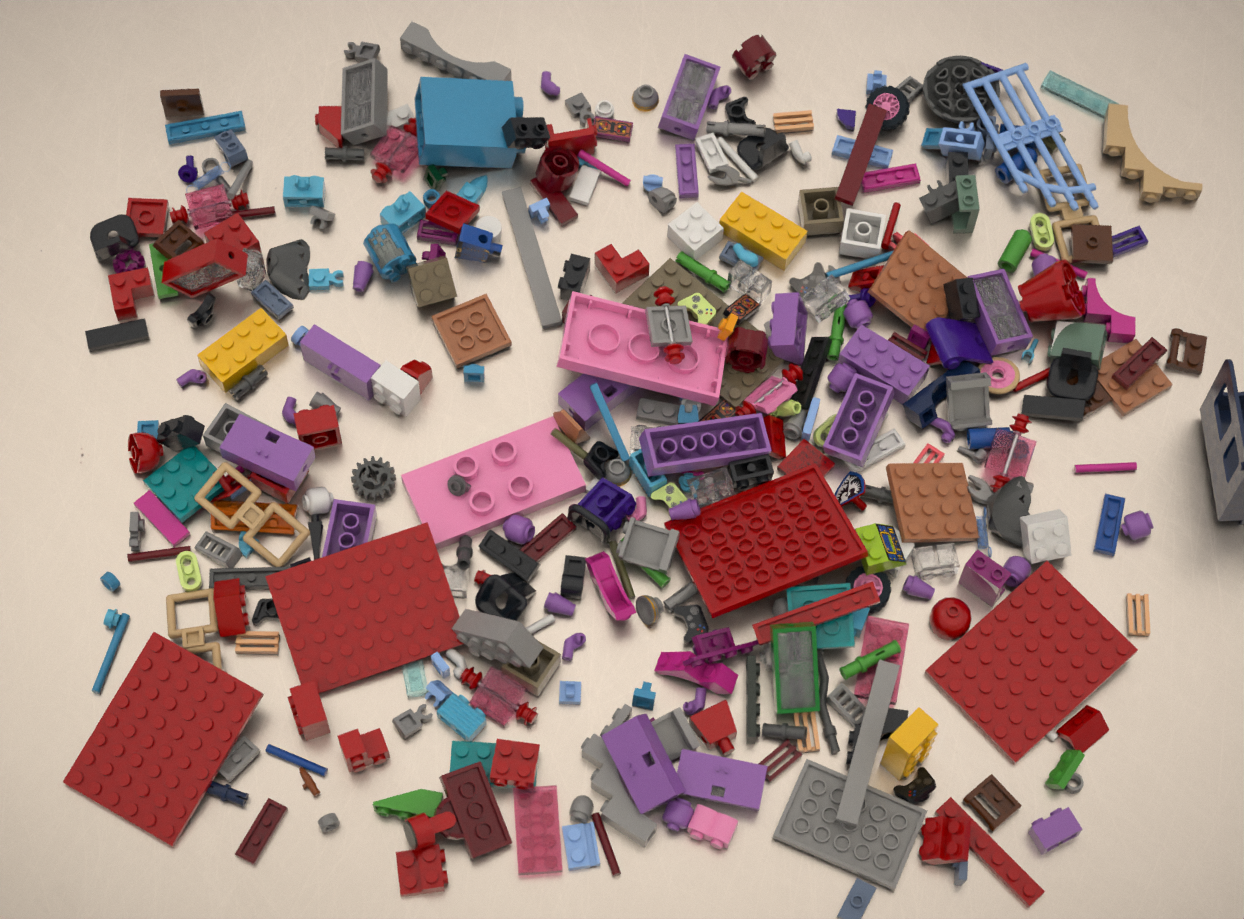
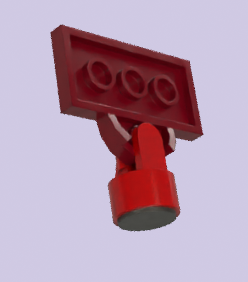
M481 761L439 777L447 798L438 804L433 817L428 818L423 812L405 819L403 823L407 841L415 850L435 844L436 833H440L452 840L463 839L471 859L513 843Z

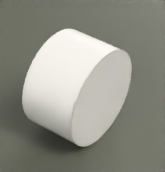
M484 216L477 221V228L493 233L492 243L500 241L502 226L496 217Z

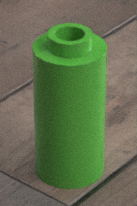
M1015 230L998 261V266L1001 269H1005L1006 272L1014 273L1032 241V237L1027 230Z

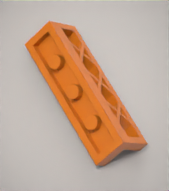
M217 500L214 501L213 505L231 519L244 501ZM255 502V504L258 507H260L263 511H265V509L270 504ZM279 504L294 518L296 517L298 505ZM274 512L258 532L294 534L295 529ZM211 514V529L248 531L250 529L241 520L233 529H229Z

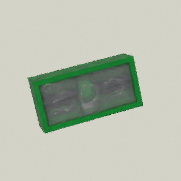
M813 622L771 624L773 692L776 713L820 711L815 624Z

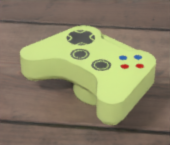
M694 293L678 302V306L686 305L687 311H690L694 318L698 319V323L708 325L716 316V309L700 293Z
M668 483L651 493L653 500H663L670 508L688 500L674 483Z

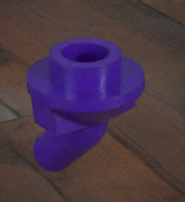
M191 155L186 156V165L181 166L178 171V176L186 183L194 182L198 176L197 167H194V156Z
M863 288L858 294L847 295L848 302L853 299L858 301L864 300L869 308L873 306L876 299L868 293L870 288Z

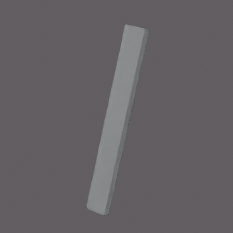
M518 187L502 191L542 328L546 329L562 325V319L522 189Z
M883 660L878 662L835 821L857 826L900 665Z

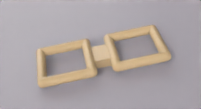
M1076 164L1086 181L1082 165ZM1068 165L1057 167L1061 174L1072 173ZM1049 169L1039 170L1045 183H1047L1046 177L1053 176ZM1083 193V199L1075 200L1079 207L1076 211L1071 209L1067 201L1056 203V206L1051 208L1047 203V199L1044 198L1049 212L1060 211L1062 220L1053 222L1052 228L1061 259H1066L1070 264L1072 263V255L1069 256L1061 228L1071 227L1072 224L1084 225L1091 223V225H1100L1096 215L1083 216L1081 207L1089 206V202Z
M223 462L195 495V501L229 529H233L241 520L250 528L243 536V541L273 566L284 567L308 538L310 530L276 502H271L263 511L255 504L262 491L228 462ZM225 472L251 492V495L231 519L205 498ZM274 512L300 533L279 559L253 538Z
M214 588L168 595L166 597L168 637L170 639L182 638V648L193 654L212 651L213 665L222 670L220 644L218 642L205 643V634L214 633L219 630L213 599ZM208 597L210 625L176 630L175 602Z

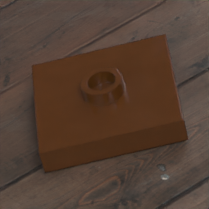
M199 88L160 90L165 117L204 115V106Z
M1072 224V263H1113L1112 226Z

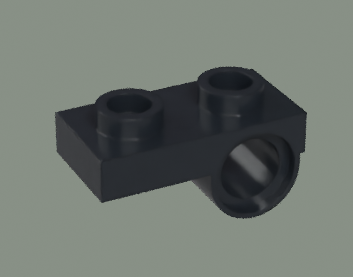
M565 556L561 596L575 599L582 598L586 557Z

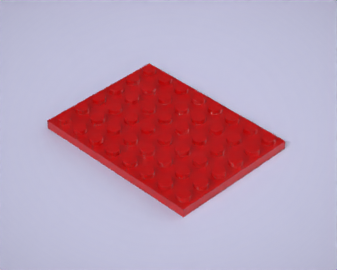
M816 463L700 508L701 515L696 516V518L664 522L665 529L670 531L674 529L680 532L676 550L712 619L868 557L867 549Z
M428 522L265 576L300 683L304 684L315 681L319 694L429 657L435 652L440 653L464 645V643L456 638L457 634L452 630L460 616Z
M1046 561L929 666L925 673L1016 764L1136 654L1138 649L1064 576Z
M153 631L63 780V783L174 847L264 694Z

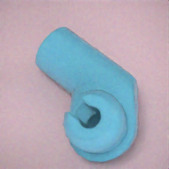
M736 243L733 246L734 252L742 263L748 264L750 267L758 265V256L755 253L745 250L741 243Z

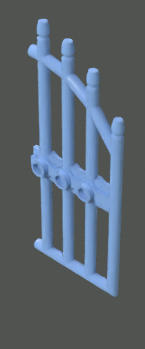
M1027 63L962 84L1019 190L1023 194L1028 191L1024 183L1026 182L1041 190L1051 208L1056 206V201L1052 197L1051 192L1063 194L1073 211L1078 210L1079 207L1072 194L1078 193L1084 194L1093 210L1099 207L1091 192L1096 190V185L1094 183L1087 184L1059 135V133L1063 132L1059 119L1055 115H1048L1024 72L1029 69ZM1017 74L1039 113L1040 120L1031 121L1007 77ZM1001 81L1024 123L1023 126L1014 127L991 82ZM983 85L1007 129L1006 132L997 133L974 88ZM1049 136L1053 138L1079 186H1067L1042 141L1043 138ZM1032 142L1036 144L1058 185L1045 183L1025 147L1026 144ZM1015 148L1019 150L1033 177L1016 168L1008 153L1009 150Z

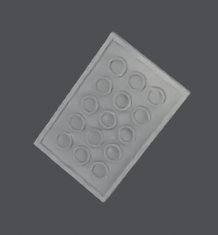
M806 759L772 838L891 890H895L927 810L868 785L857 826L835 821L847 776Z

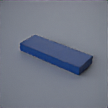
M1105 493L1093 552L1110 556L1115 555L1125 498Z

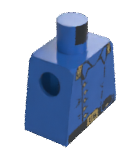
M463 223L454 258L486 262L488 254L500 256L503 245L492 243V232Z

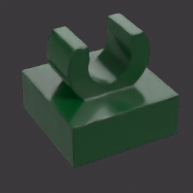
M433 164L427 166L424 180L431 189L438 192L441 190L442 183L447 180L444 176L448 175V172L445 168L437 170Z

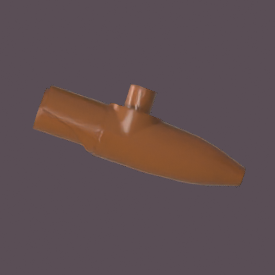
M300 767V775L305 783L302 787L304 789L308 788L314 797L318 796L320 791L316 787V783L309 773Z

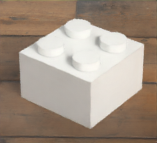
M696 202L668 224L667 237L681 251L697 260L723 240L724 228Z
M847 208L839 254L866 259L878 256L886 215Z
M387 360L371 377L374 398L379 403H385L390 406V409L398 415L402 414L407 417L421 400L419 381Z
M1060 509L1020 517L1024 557L1031 564L1072 556L1068 517Z

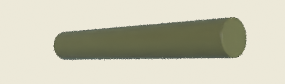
M554 428L550 434L580 458L585 459L588 454L585 450L558 429Z
M610 541L608 544L625 593L629 600L634 599L635 594L624 562L619 560V554L616 553L617 541Z

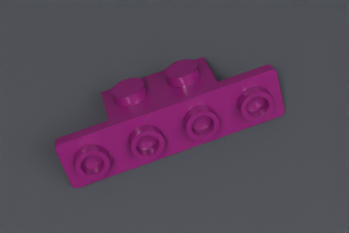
M729 627L699 634L692 637L698 656L683 661V665L692 664L694 668L705 664V660L713 663L721 660V656H725V659L737 656L739 651L743 655L754 651L753 647L759 645L756 640L735 646Z

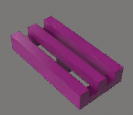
M420 219L417 240L456 246L458 234L455 232H444L442 230H451L431 221ZM423 227L435 228V229H434V230H431V229H425V228H423Z

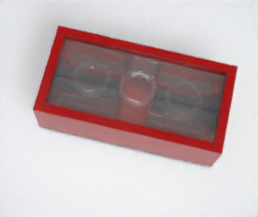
M216 238L165 261L161 283L191 298H195L246 275L248 254Z

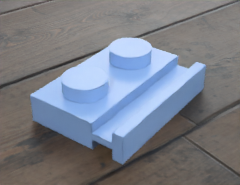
M594 823L562 826L568 870L600 866Z

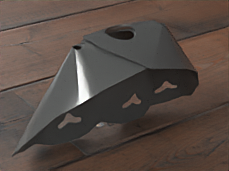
M303 239L270 248L267 254L266 269L269 279L279 292L292 299L302 300L309 289V275L306 269L310 260L309 245ZM303 286V289L300 290V291H301V294H299V291L297 290V288H300V287Z
M1023 476L1013 478L987 499L988 522L991 532L1023 547L1020 517L1030 515L1028 510L1031 504V493ZM1018 481H1020V485L1022 486V488L1016 486L1018 484ZM1023 495H1024V498H1023L1024 503H1022V501L1019 500V498H1021Z

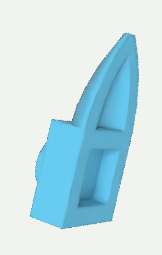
M487 175L480 176L470 183L466 182L457 195L477 203L486 191Z

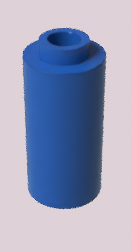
M1026 147L1034 163H1037L1036 151L1033 148ZM1020 152L1011 157L1019 171L1024 172L1028 169ZM1005 162L995 168L997 177L1004 184L1013 180Z
M1009 427L967 430L968 449L1010 447L1014 439V431H1010Z

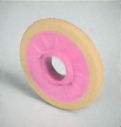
M993 357L992 364H979L977 368L980 369V373L986 372L991 377L989 393L1005 394L1012 391L1018 385L1020 372L1012 361L1002 357ZM998 372L1001 373L1003 377L1000 379H996L992 375Z

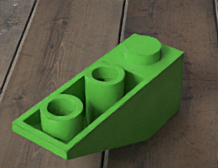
M418 789L374 801L373 809L378 815L385 817L390 816V814L396 815L401 820L423 812L428 818L434 816L438 804L444 800L441 792Z

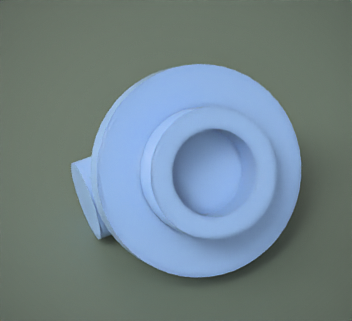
M655 174L643 176V187L646 191L650 192L655 188L662 187L663 177Z

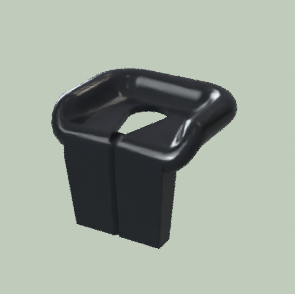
M766 127L765 137L747 136L741 140L737 146V153L752 170L761 169L789 149V145L786 143V136L782 132L777 134L773 129ZM765 143L761 146L760 151H758L756 148L757 144Z
M119 214L97 223L90 232V240L96 258L99 261L132 249L140 241L133 220L124 214ZM111 231L118 233V236L108 240V234Z
M1063 348L1060 358L1054 359L1050 365L1047 379L1048 392L1056 398L1090 400L1095 394L1099 374L1097 366L1092 364V352ZM1071 369H1077L1078 383L1075 385H1069L1066 381Z
M571 504L569 506L567 515L569 521H576L587 530H590L601 539L602 544L609 543L610 529L602 519L581 505Z
M515 572L501 576L494 574L490 575L482 584L476 594L475 604L479 612L518 621L527 606V599L532 597L537 590ZM503 592H506L509 595L504 609H500L496 605V599Z

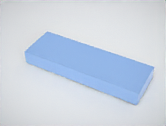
M837 135L832 155L849 159L855 140ZM875 145L868 164L884 169L888 168L893 150Z

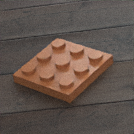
M487 294L431 316L456 368L512 346V341Z
M1137 339L1102 358L1101 368L1098 370V383L1112 398V404L1123 417L1169 390L1173 385L1156 363L1127 391L1111 378L1142 347Z

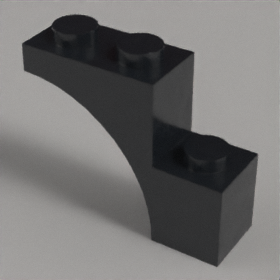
M888 708L880 741L888 739L908 718V710ZM855 724L853 731H849L848 744L852 745L851 751H847L846 764H851L861 728L859 724Z

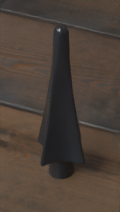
M313 514L311 515V522H308L313 556L314 560L320 558L323 525L322 521L319 520V515Z

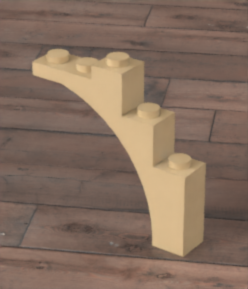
M1108 104L1105 111L1103 154L1122 156L1121 177H1127L1132 180L1140 179L1139 200H1145L1149 203L1159 202L1162 195L1168 198L1198 199L1202 192V183L1178 180L1164 173L1151 163L1141 152L1132 136L1128 120V105Z

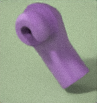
M543 71L541 89L549 95L557 96L560 93V87L551 81V72Z
M721 86L712 91L708 103L710 109H717L719 101L731 94L730 86Z
M190 369L177 378L176 381L180 387L185 386L189 382L202 384L206 381L207 375L204 371Z
M288 396L282 410V416L289 424L296 425L293 413H296L294 407L297 400Z
M938 417L930 423V425L942 430L941 438L944 443H950L954 440L955 432L948 421Z
M575 633L565 639L562 653L563 660L571 661L573 651L585 643L586 636L583 633Z
M696 688L695 699L683 704V710L687 715H694L704 709L706 689Z

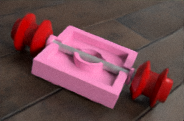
M789 364V370H782L781 379L771 376L744 399L742 408L739 406L735 407V415L756 414V410L766 414L774 412L781 403L789 400L798 391L795 386L796 379L799 381L803 380L802 369L798 365Z

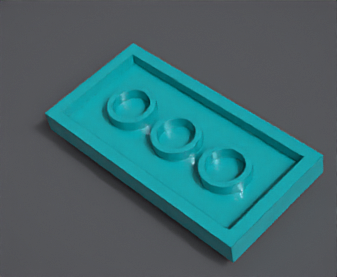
M452 741L450 772L481 761L490 786L499 787L495 786L494 783H490L496 743ZM536 769V776H535L534 788H528V789H536L537 769ZM507 785L501 788H516V786Z

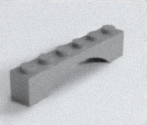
M411 21L400 37L401 49L404 52L413 54L424 62H430L440 70H446L457 78L512 80L511 69L495 61L471 62L450 55L437 45L427 28Z

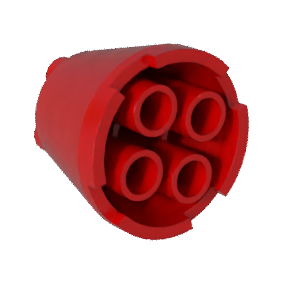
M1066 259L1053 263L1025 283L1018 285V291L1022 296L1020 307L1023 312L1027 311L1031 323L1077 319L1085 314L1083 292L1079 290L1075 279L1077 275Z

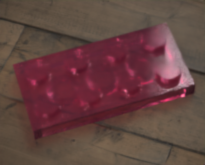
M867 616L861 657L893 640H896L901 648L900 653L883 660L900 665L890 704L896 705L909 624ZM878 663L867 668L866 672L857 674L854 695L857 698L868 700Z
M557 785L528 788V790L513 788L518 875L562 873Z

